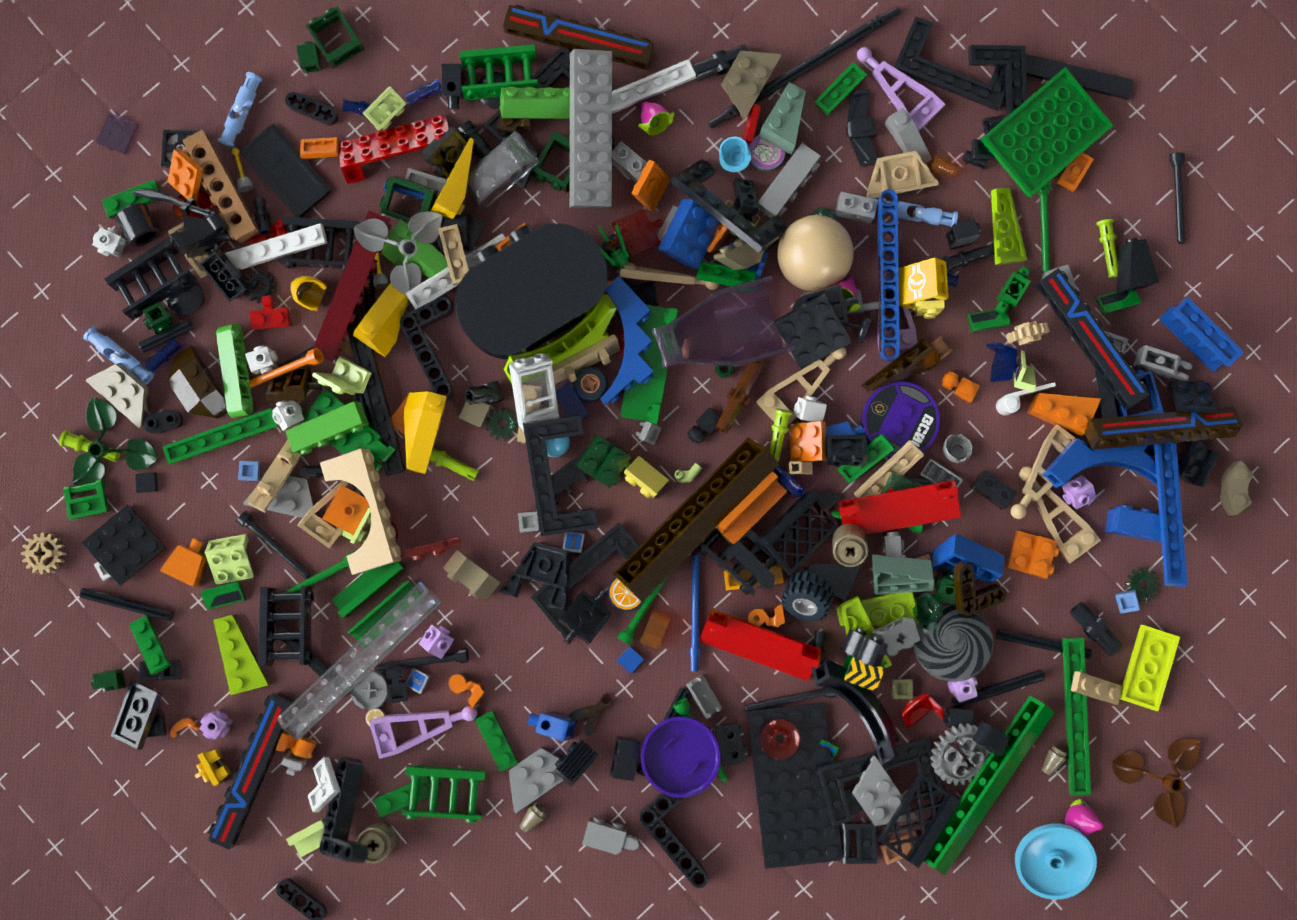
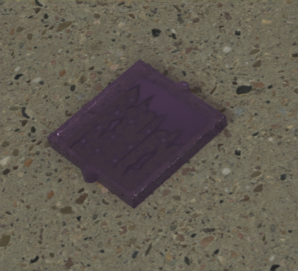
M108 113L96 143L108 147L110 151L115 150L126 154L138 124L127 120L124 116L119 117Z

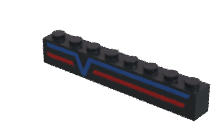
M1057 268L1035 284L1124 410L1133 407L1150 395L1147 392L1148 388L1145 383L1137 378L1135 369L1124 360L1125 356L1122 351L1117 350L1114 346L1112 337L1104 332L1101 322L1093 317L1089 305L1081 300L1078 290L1070 285L1068 276L1064 271H1060Z
M277 692L267 696L264 702L265 710L263 714L261 713L256 721L258 726L248 739L249 747L243 751L240 757L242 763L233 773L232 779L234 781L232 786H229L224 794L225 802L217 810L216 815L218 818L209 828L208 834L210 836L208 841L228 850L236 845L275 755L281 734L286 729L298 701Z

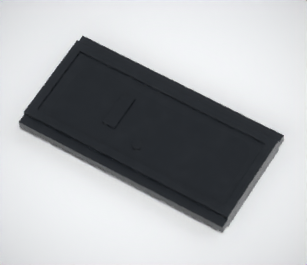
M274 123L240 151V154L298 218L303 217L332 191L307 160L301 159L300 152Z

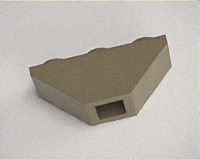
M740 239L735 241L732 247L729 245L720 248V252L713 255V257L733 270L747 269L761 262L764 250L758 253Z

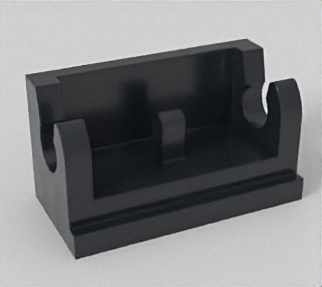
M616 736L610 770L612 778L634 781L640 741Z

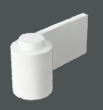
M1054 382L1035 387L1033 392L1022 390L1007 394L997 401L996 409L1001 415H1010L1020 408V396L1048 390L1055 387L1056 384Z

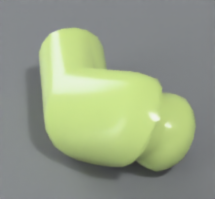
M695 463L688 471L676 470L674 477L680 483L692 482L703 468Z

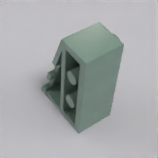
M789 82L763 124L759 137L792 155L796 145L806 91Z
M872 554V577L875 595L933 591L934 578L931 560Z

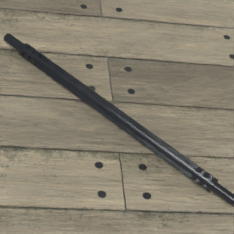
M896 6L887 13L878 15L767 83L762 88L754 104L886 24V21L901 13L900 8ZM731 105L723 110L722 114L710 120L708 125L712 129L725 120L729 121L740 114L735 105Z

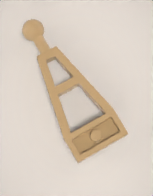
M631 262L617 269L619 276L626 278L692 285L700 284L706 285L710 290H715L720 285L697 280V276L637 267Z
M842 347L834 351L823 362L819 359L769 389L755 403L775 422L776 408L789 409L774 393L797 380L807 391L803 398H806V395L811 396L830 371L828 366L836 359L839 360L845 357L846 348ZM819 367L822 373L811 386L803 378V375ZM794 411L789 416L788 424L796 417L794 416Z
M1058 424L1053 427L1042 444L1031 474L1022 490V493L1025 494L1024 498L1019 504H1015L1011 508V515L1015 519L1024 518L1027 513L1026 507L1030 501H1037L1053 486L1042 475L1045 469L1041 467L1050 445L1061 453L1069 442L1076 439ZM1037 475H1039L1047 482L1035 493L1031 488Z
M341 481L310 508L297 525L328 548L332 546L341 534L342 529L338 527L336 529L315 513L336 495L341 485L345 487L349 484L346 481ZM356 487L354 492L361 494V491Z
M1023 467L1020 470L1019 476L1021 480L1027 481L1032 471L1031 467ZM1036 479L1032 486L1035 493L1041 488ZM1049 489L1045 494L1058 506L1048 513L1041 497L1035 503L1052 539L1058 541L1056 546H1059V552L1067 563H1071L1101 540L1087 522ZM1062 511L1082 528L1063 543L1051 520Z

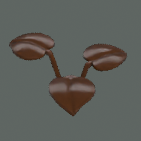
M1182 738L1171 743L1167 750V757L1173 761L1171 766L1175 774H1167L1164 778L1142 770L1144 760L1135 751H1126L1116 757L1111 764L1112 770L1118 779L1128 784L1137 783L1140 780V773L1162 781L1164 787L1169 790H1166V794H1161L1155 799L1154 812L1161 820L1177 828L1182 820L1185 809V799L1180 793L1185 788V782L1180 778L1181 774L1178 773L1177 768L1182 771H1188L1195 767L1199 759L1201 741L1193 738Z

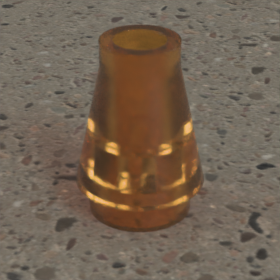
M935 155L929 166L933 173L955 177L959 171L958 166H955L942 155Z

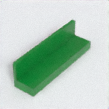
M398 561L364 572L332 599L339 609V615L342 618H347L406 569L405 566Z
M405 581L347 633L349 635L352 634L361 646L364 647L417 601L422 594L410 581Z

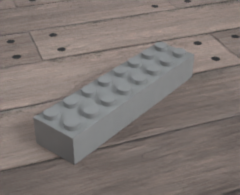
M574 49L570 53V208L607 209L612 206V51Z

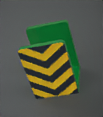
M847 654L843 667L847 668L844 677L845 681L873 691L877 690L885 670L883 663H881L880 667H872L858 658Z

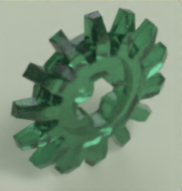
M498 407L499 412L496 413L493 409L491 411L494 415H487L490 421H485V424H490V427L486 428V431L492 430L491 437L496 434V440L503 436V441H505L506 435L512 438L511 432L517 433L514 426L519 425L514 423L517 420V416L512 417L514 414L513 410L508 413V407L505 408V411ZM499 419L507 420L508 423L505 425V429L497 427Z
M1139 567V573L1132 570L1131 572L1134 576L1128 575L1127 578L1131 581L1125 582V585H1130L1131 587L1126 591L1136 590L1139 602L1142 597H1144L1145 602H1148V596L1154 599L1153 592L1159 594V591L1155 589V587H1161V584H1155L1159 577L1153 578L1154 571L1148 574L1149 568H1145V572H1143L1141 567ZM1141 579L1148 582L1146 590L1138 586L1141 584Z

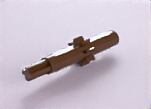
M760 345L755 357L749 362L736 389L731 387L727 398L730 400L715 427L717 430L728 434L742 405L747 407L751 399L748 394L762 369L761 365L769 352L768 348Z

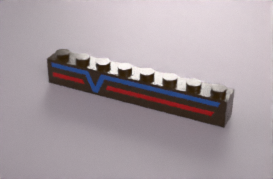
M509 5L503 24L505 33L557 47L563 46L565 49L572 51L574 49L612 51V61L644 70L649 69L654 52V43L647 38H634L628 33H615L614 30L609 28L600 29L593 24H581L575 19L566 20L556 14H543L542 11L537 9L531 11L521 5Z
M1234 407L1218 408L1216 414L1168 412L1090 419L1085 434L1093 450H1104L1118 447L1232 438L1237 436L1243 423Z

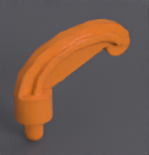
M185 718L178 721L172 727L170 735L175 738L177 736L176 732L187 726L196 731L199 730V727L196 726L197 723L192 719Z

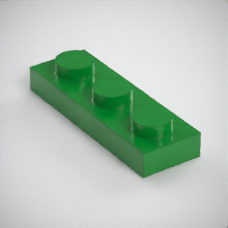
M853 62L815 100L814 104L828 116L866 78L867 74Z
M153 179L103 199L102 203L107 216L110 219L115 218L118 212L131 204L145 203L147 205L158 201L131 193L140 189L160 191L157 181Z
M701 261L697 274V280L752 291L756 272L733 270L728 266Z
M882 433L867 445L868 456L865 465L857 467L842 465L837 470L850 484L893 451L895 447Z
M144 615L129 624L150 673L156 675L171 666L150 617Z
M492 710L476 718L475 721L499 771L502 772L518 764L517 758L494 711Z
M428 776L419 779L417 802L430 797L431 781ZM411 783L373 799L380 818L409 806Z

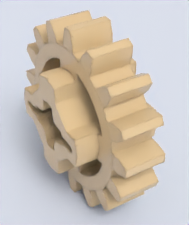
M1037 321L1014 327L1015 331L1008 333L1006 337L1008 344L1018 342L1019 346L1042 340L1041 336L1050 331L1047 323L1037 324Z
M34 534V539L28 538L29 544L23 545L26 551L21 552V555H25L26 558L22 562H28L26 568L32 569V573H54L53 568L59 569L58 563H64L61 556L66 555V552H62L61 549L65 545H59L61 539L55 538L54 534Z

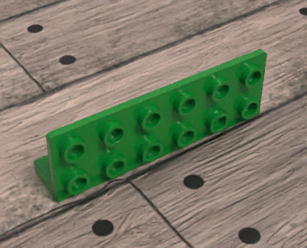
M646 305L651 310L649 313L650 318L643 324L639 322L638 325L651 338L652 342L650 344L652 347L645 354L641 352L639 355L654 370L652 373L654 377L646 384L644 382L639 384L635 379L632 381L634 385L624 392L620 416L658 424L678 309Z

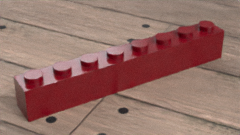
M368 210L365 220L379 219L383 221L388 228L389 234L392 227L389 224L390 219ZM358 240L355 242L313 346V349L318 348L321 350L324 359L332 362L334 358L338 360L342 349L339 348L341 341L345 342L349 331L346 328L348 323L353 324L356 313L353 312L356 305L360 306L363 295H360L362 288L367 289L371 279L367 277L369 271H374L378 262L375 256L377 252H382V250L376 252L369 251Z

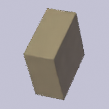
M465 402L459 419L482 429L491 406L485 403L470 405L468 402Z

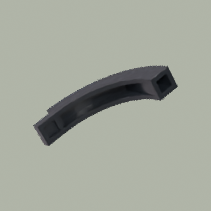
M824 659L819 662L817 668L812 667L816 686L827 688L838 694L862 719L873 740L880 765L887 766L899 759L895 744L899 741L890 717L875 694L870 689L845 681L844 677L847 668L840 664Z

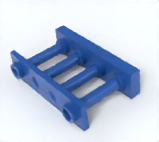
M1188 297L1176 308L1173 305L1170 306L1158 318L1212 372H1215L1223 363L1227 367L1231 366L1244 353Z

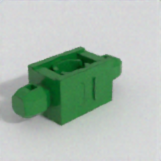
M1023 266L1018 272L1014 271L1009 276L995 299L999 302L996 312L1003 315L1009 308L1012 309L1017 305L1031 282L1027 280L1030 274L1029 268ZM1016 285V294L1010 296L1011 291L1009 287Z

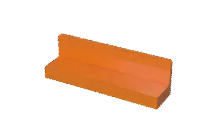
M773 471L718 524L717 530L732 544L740 540L786 494L787 490L777 482L778 476Z

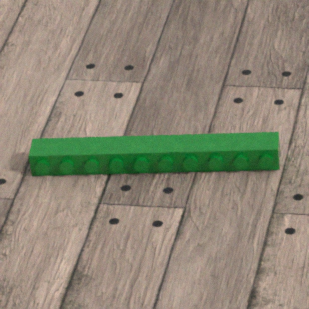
M1029 696L1004 733V735L1010 738V741L1002 757L991 753L982 765L924 859V862L943 875L948 872L1054 714L1044 703Z

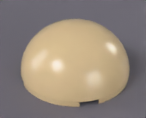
M821 215L806 216L792 223L783 233L777 250L779 267L785 278L797 288L805 291H813L841 282L848 274L854 256L852 240L846 229L836 220Z

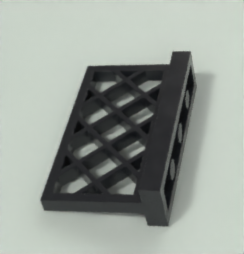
M815 489L805 492L756 540L761 547H766L788 575H791L840 526L818 499L819 494ZM814 503L819 508V515L811 514V506ZM800 517H806V527H799ZM811 518H819V529L811 528ZM823 519H828L833 525L829 530L823 529ZM788 529H794V540L786 539V531ZM799 530H806V541L799 540ZM811 531L819 532V540L817 542L811 541ZM776 541L782 542V552H777L772 544ZM786 542L794 543V553H786ZM799 543L806 544L805 554H799ZM786 556H794V565L791 568L786 563Z
M919 773L900 806L878 838V841L919 868L957 808L960 800ZM923 780L927 783L928 791L919 793V785ZM942 793L944 796L941 801L934 803L933 794ZM929 795L930 805L922 806L920 797ZM916 798L918 808L909 810L908 803L910 799ZM931 809L932 815L930 819L924 820L923 810ZM918 812L920 821L911 823L910 814ZM906 815L907 825L898 827L897 820L900 816ZM921 825L922 832L919 836L913 837L912 827ZM908 829L909 838L901 840L899 831ZM895 832L896 842L888 843L885 841L889 833ZM910 842L911 849L906 855L902 851L901 844Z

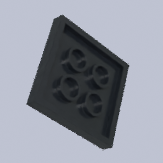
M825 293L774 320L776 328L800 369L852 342Z
M128 504L81 542L119 586L126 583L166 549V546Z

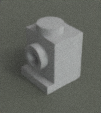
M887 532V536L882 537L883 556L905 558V555H901V551H904V541L901 540L899 532Z

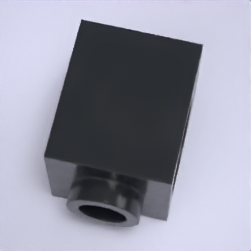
M946 707L943 723H945V727L952 728L954 726L956 729H958L959 724H962L964 727L967 723L973 726L974 710Z

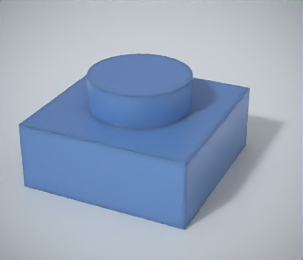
M239 461L238 480L259 481L261 462Z
M1136 590L1115 594L1120 614L1140 610L1141 607Z

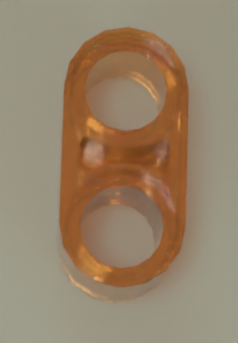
M653 609L640 643L658 650L672 616Z

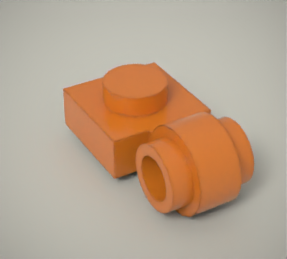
M948 371L941 380L943 382L942 386L948 390L956 388L953 395L971 403L980 386L965 377H962L960 382H958L959 376Z

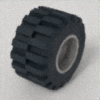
M797 572V574L791 575V578L789 577L782 596V605L785 606L784 609L789 611L790 615L795 616L797 619L807 622L821 621L829 614L835 595L834 587L823 576H818L816 573Z

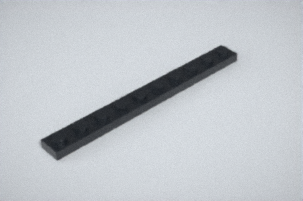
M360 304V306H355L353 311L356 313L353 324L348 323L346 330L349 331L348 337L355 363L371 372L364 396L373 429L383 437L381 441L387 446L392 445L396 448L386 462L382 461L386 476L405 472L406 468L374 350L353 336L355 329L364 318Z

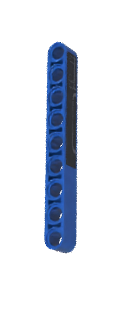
M887 189L881 193L877 203L879 354L882 360L890 362L897 358L900 351L898 197L895 191ZM889 196L892 199V203H885L883 197ZM883 216H891L892 222H885ZM890 234L892 241H885L883 235ZM884 253H890L893 257L892 261L885 260ZM884 272H890L893 275V279H885ZM884 291H891L893 299H887L884 296ZM885 310H891L893 318H887L884 314ZM889 328L893 331L894 335L892 338L885 335V329ZM887 347L893 349V357H888L885 354Z

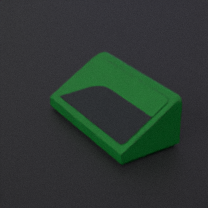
M1135 290L1117 293L1116 291L1096 297L1101 316L1141 303Z
M996 309L967 314L970 333L1010 325L1007 312L1001 315L996 312Z
M234 582L200 591L207 610L245 601L241 582Z

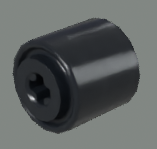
M145 203L128 205L118 212L115 217V221L132 247L146 245L161 234V228Z

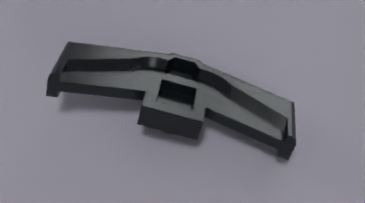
M869 89L855 91L850 94L846 125L847 137H849L861 167L875 165L878 158L870 140L871 137H876L877 133L874 116L867 117Z

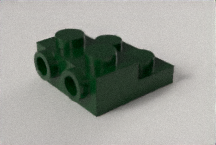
M596 434L576 466L594 477L595 480L611 488L612 485L616 486L619 483L621 471L623 469L626 470L630 466L631 455L599 434Z

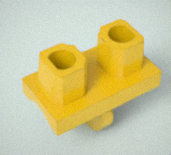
M219 749L208 750L197 755L201 763L196 765L199 773L195 774L196 779L202 776L204 782L210 780L213 786L224 782V779L231 774L227 765L217 768L215 761L222 758Z

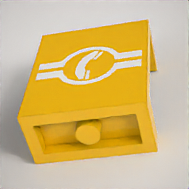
M932 258L899 268V306L912 309L913 303L930 298L948 299L946 261Z

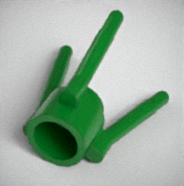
M599 225L598 229L612 251L610 258L600 248L604 258L611 267L615 266L618 269L629 262L628 257L630 255L626 250L619 225H615L622 251L614 248L607 234Z

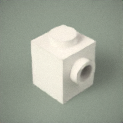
M806 395V398L798 397V401L794 406V416L806 421H823L827 405L818 401L813 396Z

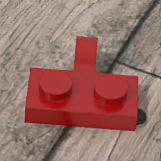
M261 296L264 310L249 311L251 330L291 326L289 307L274 309L272 296Z

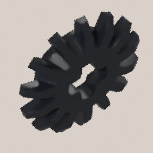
M259 269V274H256L254 270L252 271L254 276L247 275L249 278L247 282L251 287L247 289L248 293L245 294L246 297L252 296L250 301L257 298V303H260L261 296H272L270 291L276 292V289H272V286L277 285L276 282L271 283L274 276L268 278L269 272L266 271L265 275H263L262 270ZM258 282H261V284L263 285L265 284V287L262 288L261 292H259L258 289H255V286L258 285Z

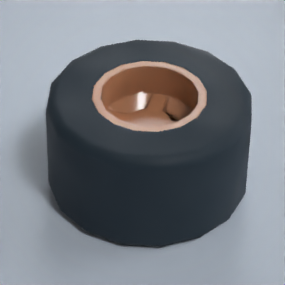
M585 367L575 375L577 380L573 381L574 390L583 401L597 402L607 392V378L600 369Z

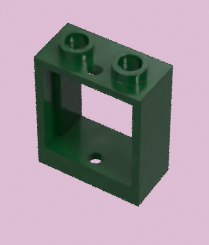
M338 6L329 8L325 14L311 19L306 25L333 69L365 50ZM341 20L352 40L333 52L328 53L317 33L336 21Z
M553 131L532 171L535 176L534 178L539 182L544 183L546 181L556 191L561 192L563 190L567 192L570 187V170L564 181L541 170L554 144L570 152V139Z
M396 175L390 176L385 183L386 194L380 201V213L408 223L412 218L389 209L396 183L425 193L420 212L432 209L438 193L437 189Z

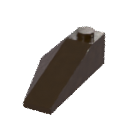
M921 339L861 386L869 392L920 374L926 370L929 371L940 361L934 345Z

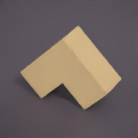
M794 461L787 463V475L813 474L812 462Z

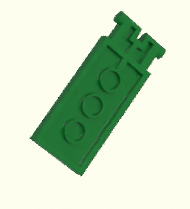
M325 388L303 416L304 420L307 422L346 404L329 389ZM370 425L364 426V429L360 432L346 434L347 437L344 439L329 441L343 455L358 449H370L374 456L373 463L377 472L383 466L378 461L381 459L386 462L396 450L394 446L384 444L381 441L383 437Z

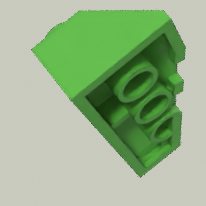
M400 220L388 234L387 239L400 243L404 239L412 240L414 233L409 230L408 224ZM417 237L415 238L417 252L408 259L406 265L409 263L417 264L421 270V275L429 278L448 267L446 257L431 244L421 243L417 240ZM385 242L381 254L394 265L403 266L406 255L399 251L398 246Z

